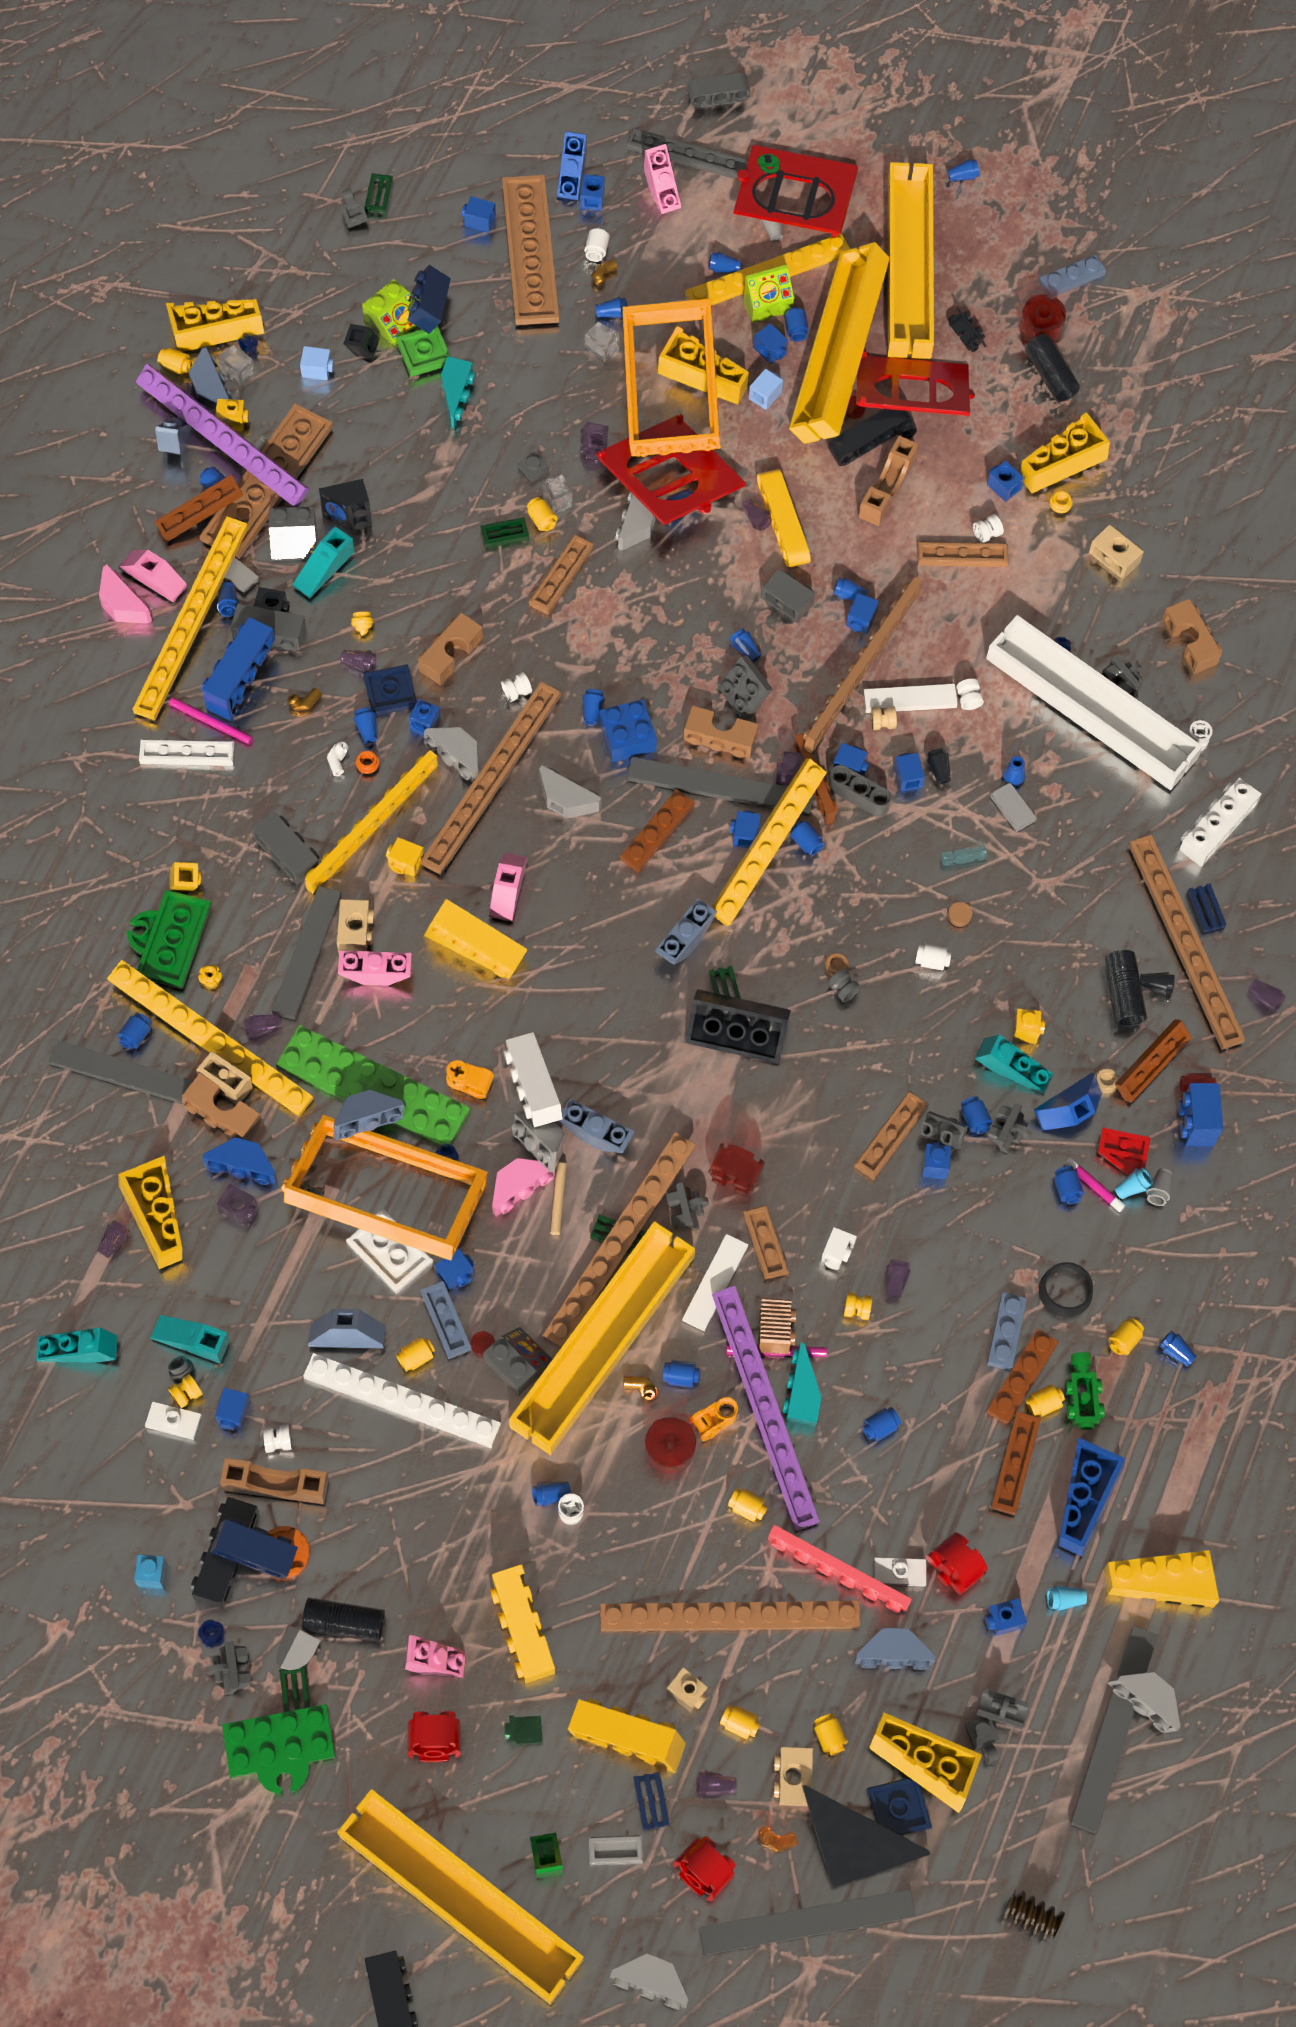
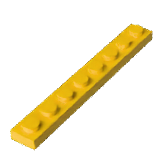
M842 234L837 235L836 238L830 237L685 290V296L688 301L711 299L712 306L744 294L745 276L787 265L791 277L838 260L840 253L849 250L850 247Z
M429 750L425 756L421 755L416 760L415 766L410 771L402 774L395 787H390L385 792L384 798L379 803H374L363 820L359 819L354 824L353 830L348 835L340 838L332 852L328 851L323 856L321 863L316 868L313 867L308 871L305 877L308 891L315 894L318 886H323L436 769L438 761L435 753Z
M805 759L712 905V908L717 911L715 918L725 926H730L827 772L813 760Z

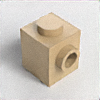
M685 1668L681 1669L666 1690L670 1697L690 1713L695 1707L699 1710L708 1699V1696L705 1695L708 1687Z

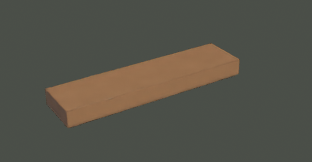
M574 534L529 600V606L549 615L594 549V544Z
M918 542L917 545L918 565L1008 567V544Z
M908 1091L859 1157L854 1167L875 1180L926 1111L929 1103Z

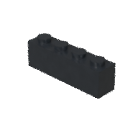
M227 1497L225 1504L221 1503L217 1513L219 1522L217 1527H213L209 1534L208 1542H210L208 1552H203L199 1562V1567H202L198 1577L194 1576L191 1583L190 1591H192L194 1600L221 1609L225 1608L240 1564L210 1553L220 1523L224 1520H229L230 1518L238 1519L244 1522L245 1527L253 1530L259 1514L256 1505Z
M394 1950L364 1958L378 2027H418L415 2011L410 2012L408 2001L413 2000L410 1985L403 1982L402 1973L407 1972L404 1957H398L397 1951Z

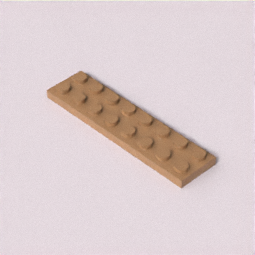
M545 175L502 177L515 324L558 323L559 311Z
M294 404L261 451L295 478H298L332 430L333 422ZM248 470L237 483L244 495L217 511L200 535L202 542L212 546L226 517L247 523L248 530L235 555V558L240 560L269 519V508H276L283 499Z

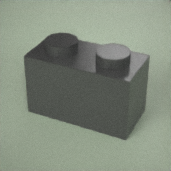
M780 569L762 587L761 599L796 623L814 605L815 593L807 585H802L791 574L785 573Z

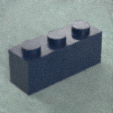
M428 265L424 271L420 270L414 279L416 285L412 290L411 296L413 298L408 306V321L428 334L442 321L451 280L450 277Z
M230 1518L220 1523L210 1553L276 1578L284 1579L288 1577L298 1547L292 1545V1540L281 1536H278L277 1539L268 1536V1531L254 1527L252 1530L245 1527L244 1522Z

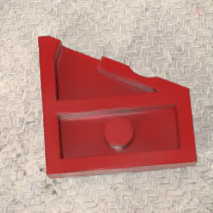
M1102 1128L1097 1153L1129 1176L1135 1169L1146 1167L1151 1137Z

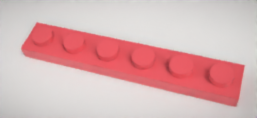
M773 1526L768 1540L771 1541V1545L780 1551H785L786 1549L792 1552L798 1561L805 1564L810 1562L816 1565V1569L827 1576L832 1574L840 1578V1583L846 1587L853 1588L855 1586L863 1591L862 1594L873 1601L879 1599L886 1603L885 1606L895 1613L901 1611L905 1614L912 1600L911 1598L778 1526Z

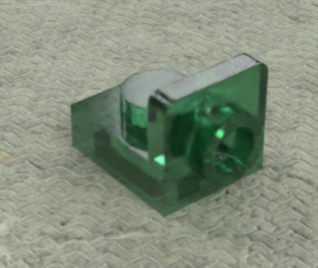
M509 1715L510 1723H504L505 1739H511V1746L543 1744L541 1715L527 1717Z

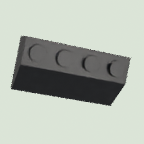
M697 989L693 999L685 1043L779 1064L791 1010Z

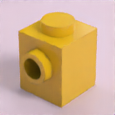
M217 399L215 415L235 431H244L245 423H249V409H245L244 400Z
M397 837L394 845L390 844L386 853L389 867L396 873H406L415 877L421 866L424 847Z
M174 862L170 866V891L193 892L201 884V871H198V863Z
M1017 1009L1013 1022L1012 1042L1037 1043L1039 1035L1044 1034L1045 1020H1041V1011Z

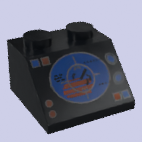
M363 479L319 488L323 517L348 530H360L372 525L370 503Z

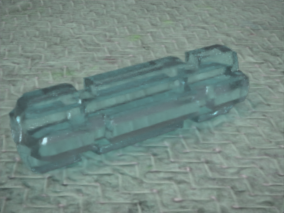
M977 846L974 850L966 848L954 850L953 853L951 851L941 853L943 866L953 865V862L961 864L975 861L976 858L977 861L987 858L985 846Z

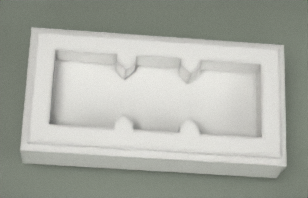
M152 1402L145 1427L195 1440L202 1415Z
M874 1558V1579L888 1586L925 1587L926 1559Z

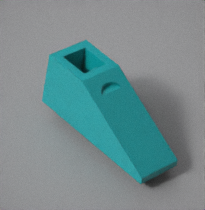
M447 356L441 373V381L451 428H455L457 420L461 421L462 406L463 403L468 402L470 390L468 389L475 382L476 372H473V362Z
M335 526L320 541L292 584L293 587L311 598L354 553L353 538Z
M1000 1034L984 1038L974 1058L992 1072L1040 1094L1045 1093L1053 1076L1051 1071Z
M163 1315L159 1316L150 1336V1339L219 1364L230 1342L228 1333L203 1323Z
M99 1327L38 1336L36 1361L97 1363L116 1360L118 1335Z
M800 1343L799 1349H794L792 1364H796L795 1374L790 1373L787 1388L792 1389L790 1398H785L783 1413H787V1421L816 1426L822 1397L805 1343Z

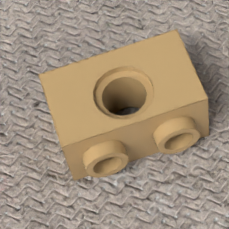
M1109 525L1092 541L1089 553L1123 580L1141 563L1144 551L1141 550L1138 544L1132 543L1120 530Z
M340 899L337 934L338 953L339 951H367L368 945H372V931H369V923H374V909H370L369 900ZM354 924L361 925L358 929L350 928Z
M212 1051L196 1069L198 1074L201 1073L220 1086L219 1094L235 1105L239 1101H243L253 1089L251 1077Z
M781 1747L779 1754H775L774 1771H779V1781H774V1798H778V1805L807 1806L802 1785L812 1788L813 1748ZM788 1771H796L800 1776V1780L796 1783L789 1782L786 1778Z

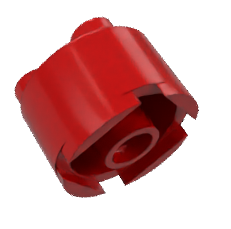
M954 1532L933 1549L926 1558L938 1570V1580L945 1587L951 1585L961 1595L987 1573L988 1568L976 1548L971 1550L966 1545L969 1541L963 1535Z
M424 1711L413 1713V1719L408 1721V1757L413 1759V1754L419 1756V1761L422 1762L449 1761V1755L455 1754V1758H458L461 1755V1722L456 1718V1713L452 1711H443L440 1715H429L428 1712Z
M704 1836L702 1839L695 1838L673 1862L674 1869L679 1866L681 1872L678 1875L689 1888L699 1896L703 1893L709 1895L706 1900L713 1901L734 1877L733 1869L736 1865L727 1855L722 1856L715 1849V1843L709 1837Z

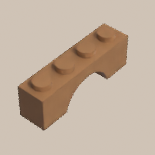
M898 436L889 452L879 479L873 487L870 486L861 502L859 518L876 526L881 524L917 459L918 443Z
M225 1458L220 1484L223 1491L325 1504L329 1479L325 1471L303 1468L295 1471H281L261 1467L251 1461Z

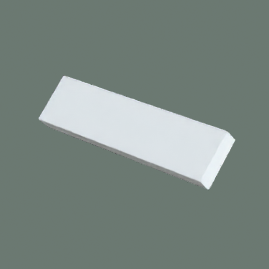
M955 684L863 690L865 713H871L872 707L886 709L888 706H895L896 711L957 708Z
M141 740L139 762L140 764L233 766L235 744L234 741Z
M728 1234L725 1235L682 1319L683 1322L705 1332L717 1309L712 1294L728 1287L748 1248V1244Z

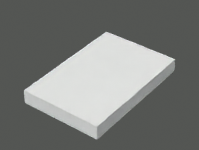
M384 1208L375 1214L396 1222ZM358 1229L346 1239V1243L395 1294L400 1292L433 1263V1259L425 1251L362 1229Z

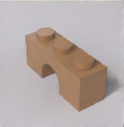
M1190 599L1167 607L1162 621L1172 638L1178 635H1187L1194 640L1193 643L1186 646L1183 654L1193 674L1218 665L1222 649L1219 643L1215 642L1211 636L1209 626L1204 624L1201 619L1198 607L1194 606Z
M460 613L457 618H452L447 625V629L442 634H438L428 650H423L419 655V671L441 686L455 671L454 658L447 653L452 649H462L470 654L483 640V627L463 613Z
M692 705L684 728V740L693 745L710 747L714 751L729 752L739 758L751 757L758 736L759 724L737 718L730 730L721 731L713 725L714 711Z
M199 1073L182 1095L184 1108L192 1114L198 1113L204 1117L205 1123L212 1128L217 1126L223 1130L224 1135L231 1140L236 1137L245 1140L259 1122L260 1114L242 1101H239L231 1110L223 1111L218 1109L214 1104V1100L219 1095L220 1086Z

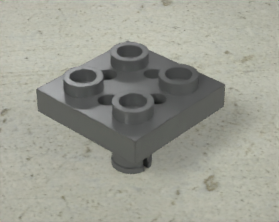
M747 655L741 656L718 686L741 719L746 721L752 718L773 690L767 679L762 676Z

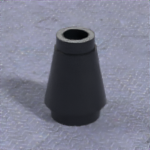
M944 748L930 751L927 753L928 759L926 761L938 785L949 783L951 781L949 754L946 753Z
M1169 972L1140 975L1141 988L1167 995V993L1173 994L1175 975H1171Z

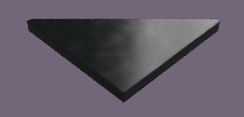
M802 1785L833 1887L930 1855L927 1848L914 1843L908 1838L878 1824L809 1786Z

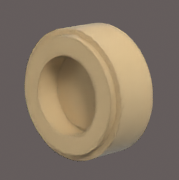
M1110 1068L1099 1070L1095 1077L1101 1092L1105 1094L1114 1092L1117 1088L1115 1083L1119 1079L1118 1074Z

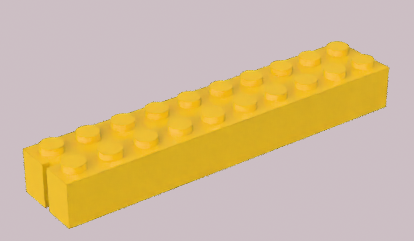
M890 162L888 174V256L890 257L888 263V357L907 358L908 354H912V358L931 359L934 346L933 164L914 163L911 180H907L909 163Z
M876 242L860 246L859 250L853 248L840 253L789 427L804 444L819 441L821 438L827 439L840 435L890 259Z
M655 1221L509 1418V1427L527 1440L532 1436V1443L550 1456L694 1259V1247L676 1237L672 1248L670 1245L673 1233Z
M371 1789L356 1808L361 1818L358 1820L357 1816L352 1813L337 1832L339 1837L551 2005L566 1985V1982L563 1980L564 1977L570 1980L584 1961V1956Z

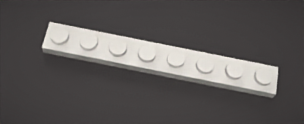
M313 1353L303 1375L304 1379L489 1448L493 1447L501 1427V1423L315 1353Z

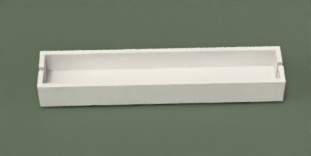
M1018 615L1005 628L1004 633L1001 632L989 646L986 658L988 661L1169 790H1172L1183 777L1184 772L1186 773L1198 759L1203 747L1201 744Z

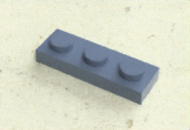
M1095 254L1039 277L1038 283L1047 297L1052 298L1105 276L1106 269Z
M444 1281L421 1289V1296L447 1358L451 1359L471 1351V1345Z
M1002 1293L987 1365L1012 1370L1027 1298Z

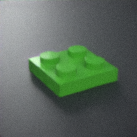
M438 326L430 334L423 330H418L396 337L397 346L410 377L442 368L447 356L451 357Z

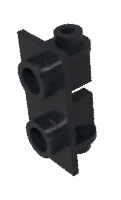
M957 307L956 309L959 314H953L948 318L949 326L957 336L965 331L960 340L968 351H977L978 345L981 343L986 347L983 341L985 335L979 327L974 329L971 325L973 319L968 312L962 313L959 307Z

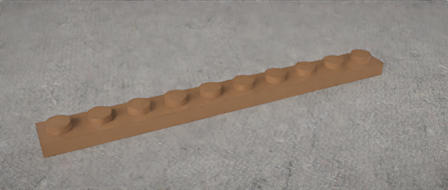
M914 577L910 584L906 583L901 591V598L894 600L890 608V614H885L880 622V629L878 631L874 630L870 636L869 645L862 647L857 663L852 662L846 679L842 678L839 681L836 694L829 696L825 704L826 708L824 711L820 710L818 712L813 728L809 726L803 736V739L806 740L804 750L812 754L918 597L923 580Z
M540 682L421 859V865L442 875L560 699V691Z
M1149 835L1130 841V850L1221 1050L1244 1043L1245 1037L1153 836Z
M676 1132L674 1133L543 1334V1338L562 1348L595 1303L696 1147L694 1143Z
M859 1601L600 1604L601 1632L860 1628Z

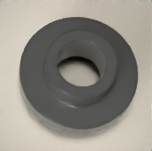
M185 1356L173 1359L168 1366L169 1375L172 1379H182L191 1373L193 1369L192 1361L186 1359Z

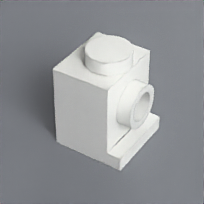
M834 1227L821 1261L825 1262L827 1267L838 1270L842 1261H848L857 1236Z

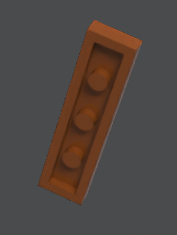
M229 475L154 522L166 542L244 494L234 477Z
M804 733L795 735L794 748L801 765L805 759H811L821 767L819 760L814 759V751L811 754L804 750L806 741L803 739ZM822 779L814 792V797L827 825L835 822L838 806L835 799L831 800L828 781Z
M676 789L621 854L620 860L639 873L693 809L695 802Z
M1175 1019L1115 1083L1125 1101L1132 1103L1192 1038L1182 1020Z
M1037 1328L986 1413L1009 1425L1059 1341Z
M1016 1411L991 1509L1016 1515L1041 1418Z

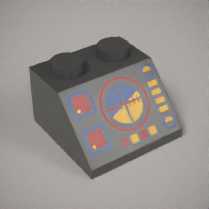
M314 506L269 508L272 562L308 560L317 547Z
M521 1327L502 1335L483 1352L484 1362L517 1396L521 1395L534 1383L553 1360Z

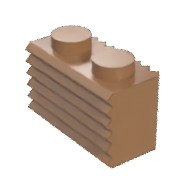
M761 1298L760 1353L787 1355L789 1354L790 1345L795 1346V1330H791V1323L795 1324L796 1309L791 1308L792 1300Z

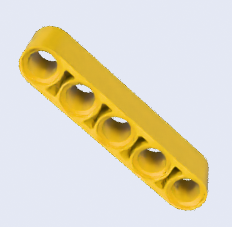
M775 469L758 473V487L787 568L810 563V552L781 470Z

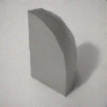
M289 1626L278 1649L277 1665L286 1670L301 1668L312 1658L320 1640L300 1629Z

